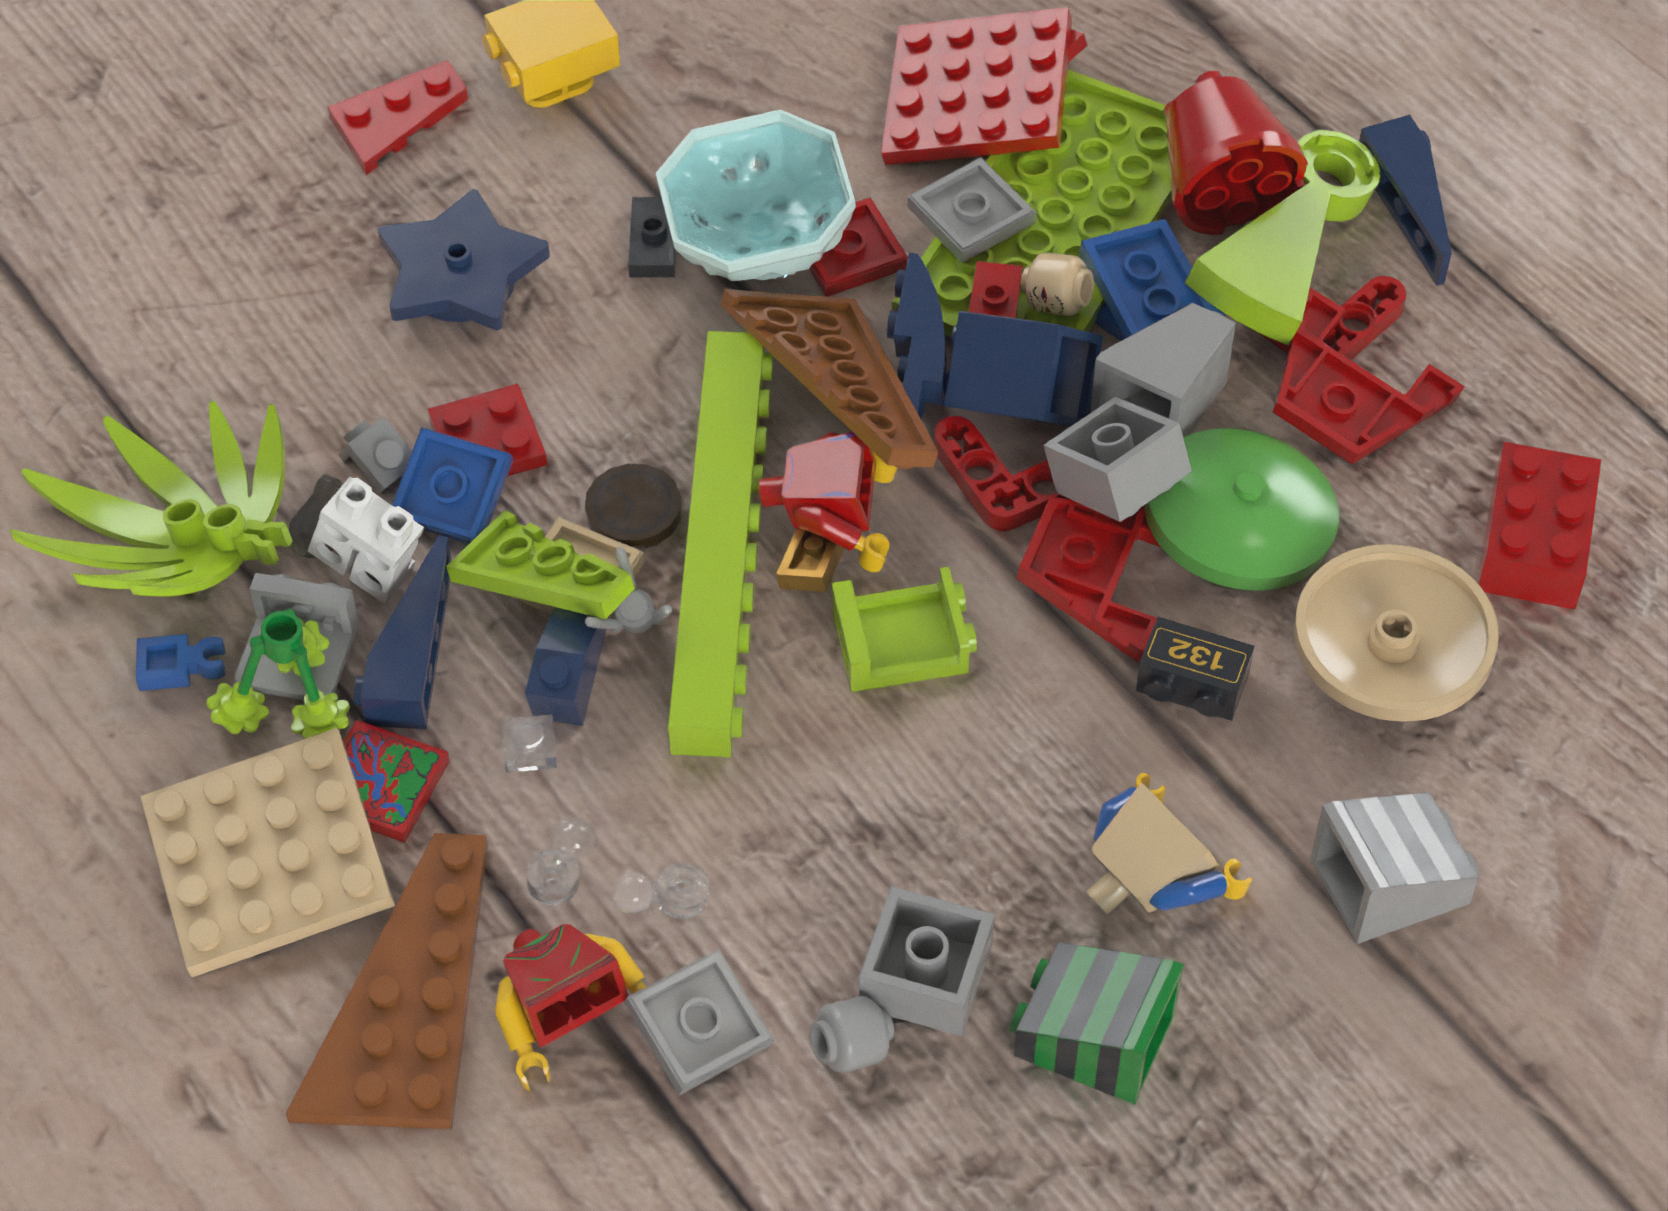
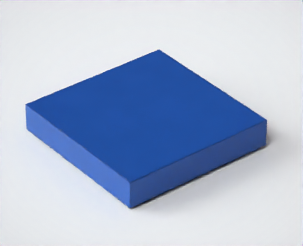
M421 427L392 506H400L413 515V520L423 526L424 531L470 544L490 524L514 458L510 453Z

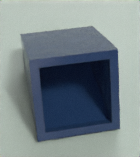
M959 311L958 322L953 329L951 337L953 352L950 370L944 380V406L971 412L1071 427L1091 413L1095 359L1101 352L1103 336L1059 324Z

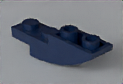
M909 253L906 270L899 269L897 272L895 297L900 298L898 311L890 310L887 323V338L894 339L896 357H900L897 376L900 382H903V387L922 420L925 403L944 405L947 355L943 317L936 289L919 254Z

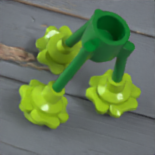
M292 609L276 611L264 618L261 624V635L252 637L250 640L251 652L241 681L236 682L233 687L226 683H221L218 685L216 694L208 697L206 706L212 710L210 714L211 721L221 724L232 734H238L242 730L250 733L257 730L258 723L267 718L269 711L263 705L264 695L253 691L251 685L261 656L266 655L277 663L278 670L281 673H288L293 669L294 674L301 677L307 693L304 697V705H298L292 709L294 720L291 730L294 734H302L303 738L306 739L338 728L339 731L349 725V719L346 716L350 708L348 701L339 700L335 693L324 695L322 691L317 690L311 668L325 663L326 658L322 651L327 650L330 645L329 640L320 633L318 623L310 620L304 624Z

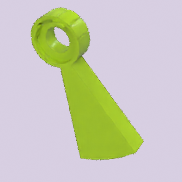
M1317 130L1302 136L1298 143L1309 164L1306 166V172L1303 177L1305 186L1197 258L1185 281L1186 285L1207 302L1234 320L1286 345L1290 344L1303 319L1325 220L1343 222L1358 216L1367 205L1379 183L1380 170L1375 157L1372 156V153L1365 145L1345 133ZM1315 171H1324L1334 175L1341 181L1343 186H1334L1326 183Z

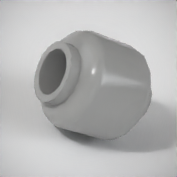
M855 996L822 1006L809 1030L811 1048L815 1057L820 1063L827 1064L837 1073H847L880 1063L888 1053L889 1040L894 1036V1025L889 1013L885 1009H880L877 1003L867 996Z

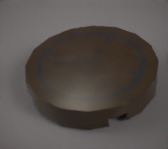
M628 463L610 468L595 478L586 492L585 513L590 530L631 547L645 544L646 549L660 544L673 534L681 519V494L676 482L663 470L647 464Z

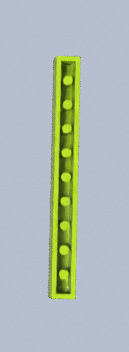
M708 331L668 724L671 755L731 757L733 738H742L744 708L736 707L737 695H746L747 665H739L740 653L749 654L751 624L743 623L744 612L753 613L754 583H746L747 572H756L758 545L757 543H750L751 532H760L761 503H753L754 493L759 494L760 479L764 478V465L757 464V455H766L767 427L760 426V418H769L770 389H763V383L773 379V355L770 352H765V348L749 332Z

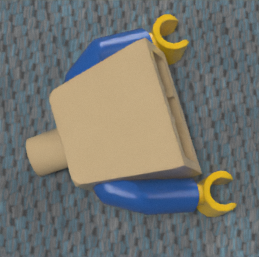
M1139 774L1136 778L1135 787L1126 789L1102 805L1093 836L1095 843L1092 846L1091 852L1108 871L1086 893L1107 915L1129 894L1148 913L1156 909L1166 911L1198 904L1221 896L1232 900L1241 899L1245 896L1253 879L1247 878L1241 881L1233 878L1239 872L1242 863L1237 859H1230L1226 862L1222 872L1215 870L1219 864L1211 852L1163 804L1166 786L1161 785L1157 790L1148 789L1151 779L1149 774Z

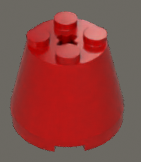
M1215 70L1205 72L1196 79L1194 85L1184 90L1174 100H1171L1164 106L1172 200L1181 222L1187 228L1202 234L1223 235L1225 227L1255 220L1305 186L1303 177L1306 172V166L1309 164L1300 144L1253 88L1243 79L1222 76L1219 71Z

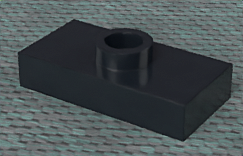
M632 197L628 261L629 277L675 278L676 249H674L662 198Z

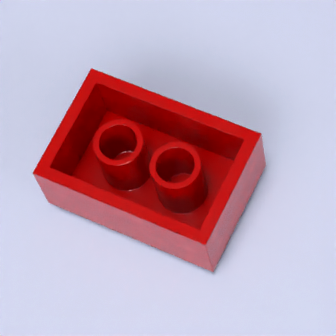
M1509 442L1503 443L1493 481L1478 585L1485 593L1576 609L1587 575L1602 459Z

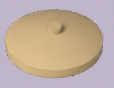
M1404 545L1365 546L1342 553L1325 563L1306 583L1298 601L1294 621V641L1298 657L1315 684L1341 705L1360 714L1388 721L1427 720L1449 713L1465 704L1486 682L1493 666L1499 641L1498 624L1494 609L1478 583L1453 562L1432 552Z

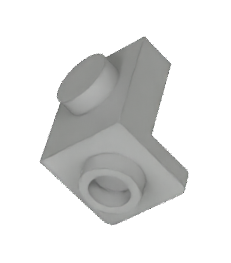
M385 417L372 426L364 420L343 437L348 444L338 456L343 462L351 457L379 493H382L403 476L412 450Z

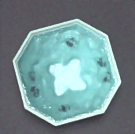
M781 109L692 129L656 172L674 249L692 264L703 266L709 275H719L728 278L730 281L768 280L771 278L776 279L779 276L785 278L788 275H794L797 271L809 269L813 263L821 260L824 252L833 249L839 243L843 230L850 222L856 207L835 132Z

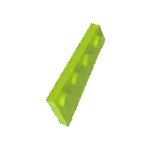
M506 510L495 518L446 566L451 582L607 619L635 590L630 573L591 553L583 556L576 553L573 544L561 538L555 542L544 536L542 528L532 523L523 526L517 522L514 514Z

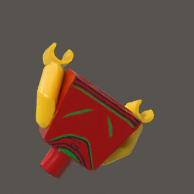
M562 924L544 935H541L535 929H528L516 937L513 944L514 951L507 954L503 959L508 976L499 982L495 1015L510 1052L516 1051L519 1057L516 1064V1073L519 1083L524 1089L530 1091L524 1075L529 1067L539 1066L542 1068L548 1083L551 1078L546 1058L542 1054L534 1052L532 1043L536 1042L542 1048L624 1002L629 996L627 990L634 994L647 987L642 982L645 975L624 946L616 939L589 933L583 934L571 924Z

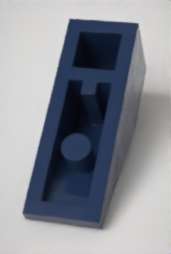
M554 607L536 647L525 690V696L534 719L583 726L607 630L588 627L585 624L587 617L594 616Z

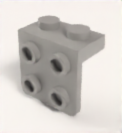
M255 573L249 590L257 619L235 673L236 682L241 681L249 658L251 638L261 635L263 619L276 611L292 609L304 624L310 620L316 621L319 625L320 633L329 640L330 645L328 649L322 651L326 658L325 663L311 668L317 690L322 691L324 695L335 693L359 626L352 589L343 588L334 583L318 584L295 580L290 576L282 574L271 576ZM266 655L261 656L251 685L253 691L304 700L307 693L301 677L295 675L293 669L288 673H281L276 662L269 659Z

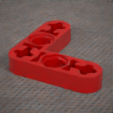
M1388 276L1375 277L1367 282L1341 305L1346 311L1340 322L1323 343L1331 347L1336 339L1337 342L1334 350L1352 360L1401 316L1407 293L1405 286L1399 280ZM1376 298H1377V299L1382 300V301L1377 305V308H1376V311H1375V310H1374V307H1375V302H1376ZM1348 319H1358L1363 321L1367 328L1361 331H1353L1348 329L1343 322ZM1260 334L1288 354L1291 342L1289 345H1286Z
M949 416L940 420L935 426L934 444L938 450V459L982 520L990 528L997 531L1016 529L1040 518L1050 497L1069 499L1057 492L1050 495H1042L1032 488L1035 483L1040 481L1054 483L1048 460L1011 475L969 419L962 416ZM963 439L964 454L961 456L962 448L957 441ZM983 466L988 468L992 475L987 479L976 480L968 476L966 472L971 467ZM1019 492H1022L1023 496L1019 497ZM1001 502V504L1003 505L995 508V504ZM1010 506H1012V510H1008V511H1007V510L1004 508V507H1010Z

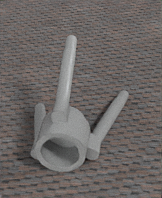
M618 547L616 549V556L619 568L630 573L635 590L616 608V616L613 619L587 617L585 624L592 628L609 629L613 633H619L623 629L631 633H643L649 630L653 624H664L665 618L672 612L671 606L664 605L656 610L650 595L643 590L637 589L626 551L623 547Z

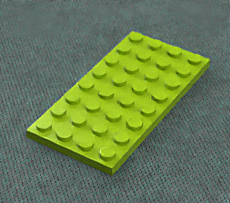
M1067 69L1060 148L990 155L986 160V163L1036 212L1035 223L963 263L936 236L921 257L938 295L945 335L952 337L953 329L958 322L959 311L969 312L977 261L1023 266L1024 271L1026 267L1031 266L1038 255L1045 252L1073 255L1082 259L1079 253L1082 240L1159 220L1172 199L1166 117L1163 111L1164 104ZM1094 282L1093 294L1087 306L1082 307L1075 315L1068 317L1039 313L1033 310L1027 301V295L1023 294L1020 290L1016 318L1059 324L1089 332L1097 320L1098 311L1106 302ZM894 297L892 300V310L898 311L900 298Z

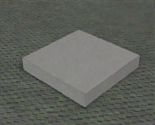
M981 157L908 196V208L961 263L1034 224L1036 212Z
M719 949L628 996L624 1002L679 1095L768 1048L774 1041Z

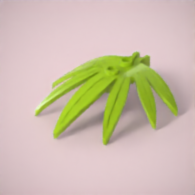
M214 400L209 403L212 451L218 482L227 503L218 507L188 475L168 458L107 415L103 418V424L116 449L144 486L168 506L165 511L27 468L22 469L21 473L30 487L72 519L105 536L138 547L62 540L9 529V532L15 542L68 562L114 570H144L111 575L72 573L75 582L80 585L110 589H130L132 594L142 596H178L210 588L233 574L243 561L259 559L264 564L275 565L279 560L275 546L289 547L293 542L286 523L272 522L281 501L285 480L284 439L280 418L275 405L270 404L267 409L256 458L252 496L242 453L225 416Z

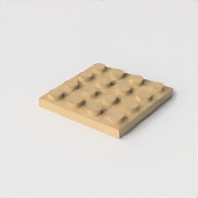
M338 728L140 796L185 965L192 978L395 906Z

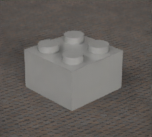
M1113 397L1043 445L1056 492L1119 522L1134 515L1142 506L1159 494L1171 489L1175 483L1192 472L1180 423L1118 397Z
M891 886L859 976V996L871 998L880 1009H885L891 1017L963 1036L991 951L994 914Z

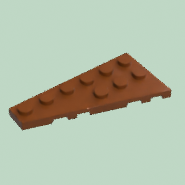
M724 289L720 306L887 465H893L900 469L934 467L938 450L856 299Z
M433 834L286 1111L289 1123L430 1129L453 1128L488 850L486 835Z

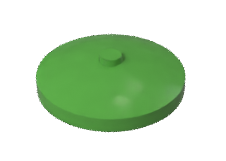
M1230 428L1210 429L1183 437L1192 472L1175 483L1171 489L1159 494L1144 505L1145 517L1152 535L1161 548L1175 562L1194 575L1209 582L1229 588L1253 591L1272 590L1292 585L1305 579L1320 567L1328 556L1338 531L1339 509L1330 483L1311 460L1295 448L1276 438L1249 430Z

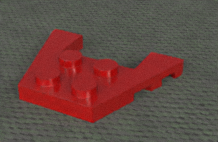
M1310 287L1302 322L1291 341L1272 413L1353 465L1458 399L1465 386L1431 364L1427 365L1406 394H1402L1323 343L1340 322L1346 310Z
M1050 497L1020 563L1016 579L1135 661H1141L1157 618L1111 601L1136 540L1161 547L1147 524L1144 506L1140 508L1139 512L1137 511L1134 515L1119 522L1071 499Z

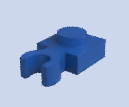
M187 634L137 638L136 682L139 691L190 687V674H200L206 679H219L226 676L223 660H207L214 655L226 654L223 639L220 637H207L196 645L190 646Z

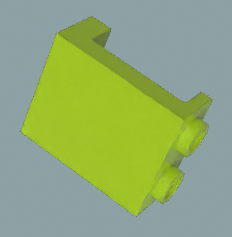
M949 566L939 568V579L935 584L855 596L851 580L832 583V615L851 692L969 673L970 653L977 652L976 634L972 622L964 623L962 612H966L964 588L961 582H953Z

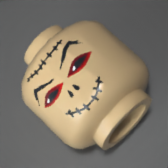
M1045 252L1038 255L1031 266L1026 267L1022 273L1021 291L1027 295L1030 307L1039 313L1067 317L1075 315L1082 307L1088 305L1093 294V274L1087 269L1085 262L1077 256Z

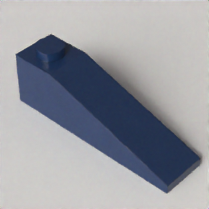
M1410 114L1361 128L1359 142L1369 149L1379 164L1380 179L1375 191L1435 285L1445 284L1452 252L1431 151V143L1427 133L1419 129Z
M438 536L368 654L364 676H357L355 679L354 704L355 706H362L365 723L376 727L427 729L450 586V577L446 566L452 561L449 540L446 536Z

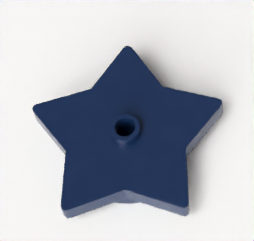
M477 189L470 190L434 220L386 225L378 228L380 244L400 271L389 306L393 321L429 315L449 322L474 321L491 329L500 330L503 324L506 303L513 292L515 282L550 257L548 241L499 226Z

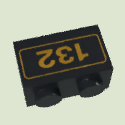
M1157 617L1139 663L1136 692L1146 694L1159 702H1172L1195 709L1200 714L1208 717H1221L1232 721L1250 674L1255 646Z

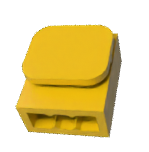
M523 0L484 15L487 34L482 35V42L488 57L491 60H498L507 86L509 88L515 87L524 102L532 107H548L585 93L593 86L594 76L620 66L618 34L594 0Z

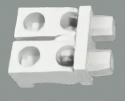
M349 477L320 512L319 521L307 551L343 576L353 565L349 580L386 604L414 568L415 561L411 557L418 545L417 539L421 536L424 527L415 522L413 515L400 506L394 507L373 493L372 487L358 477ZM325 544L331 546L340 556L331 552ZM365 572L373 575L380 584L373 581Z

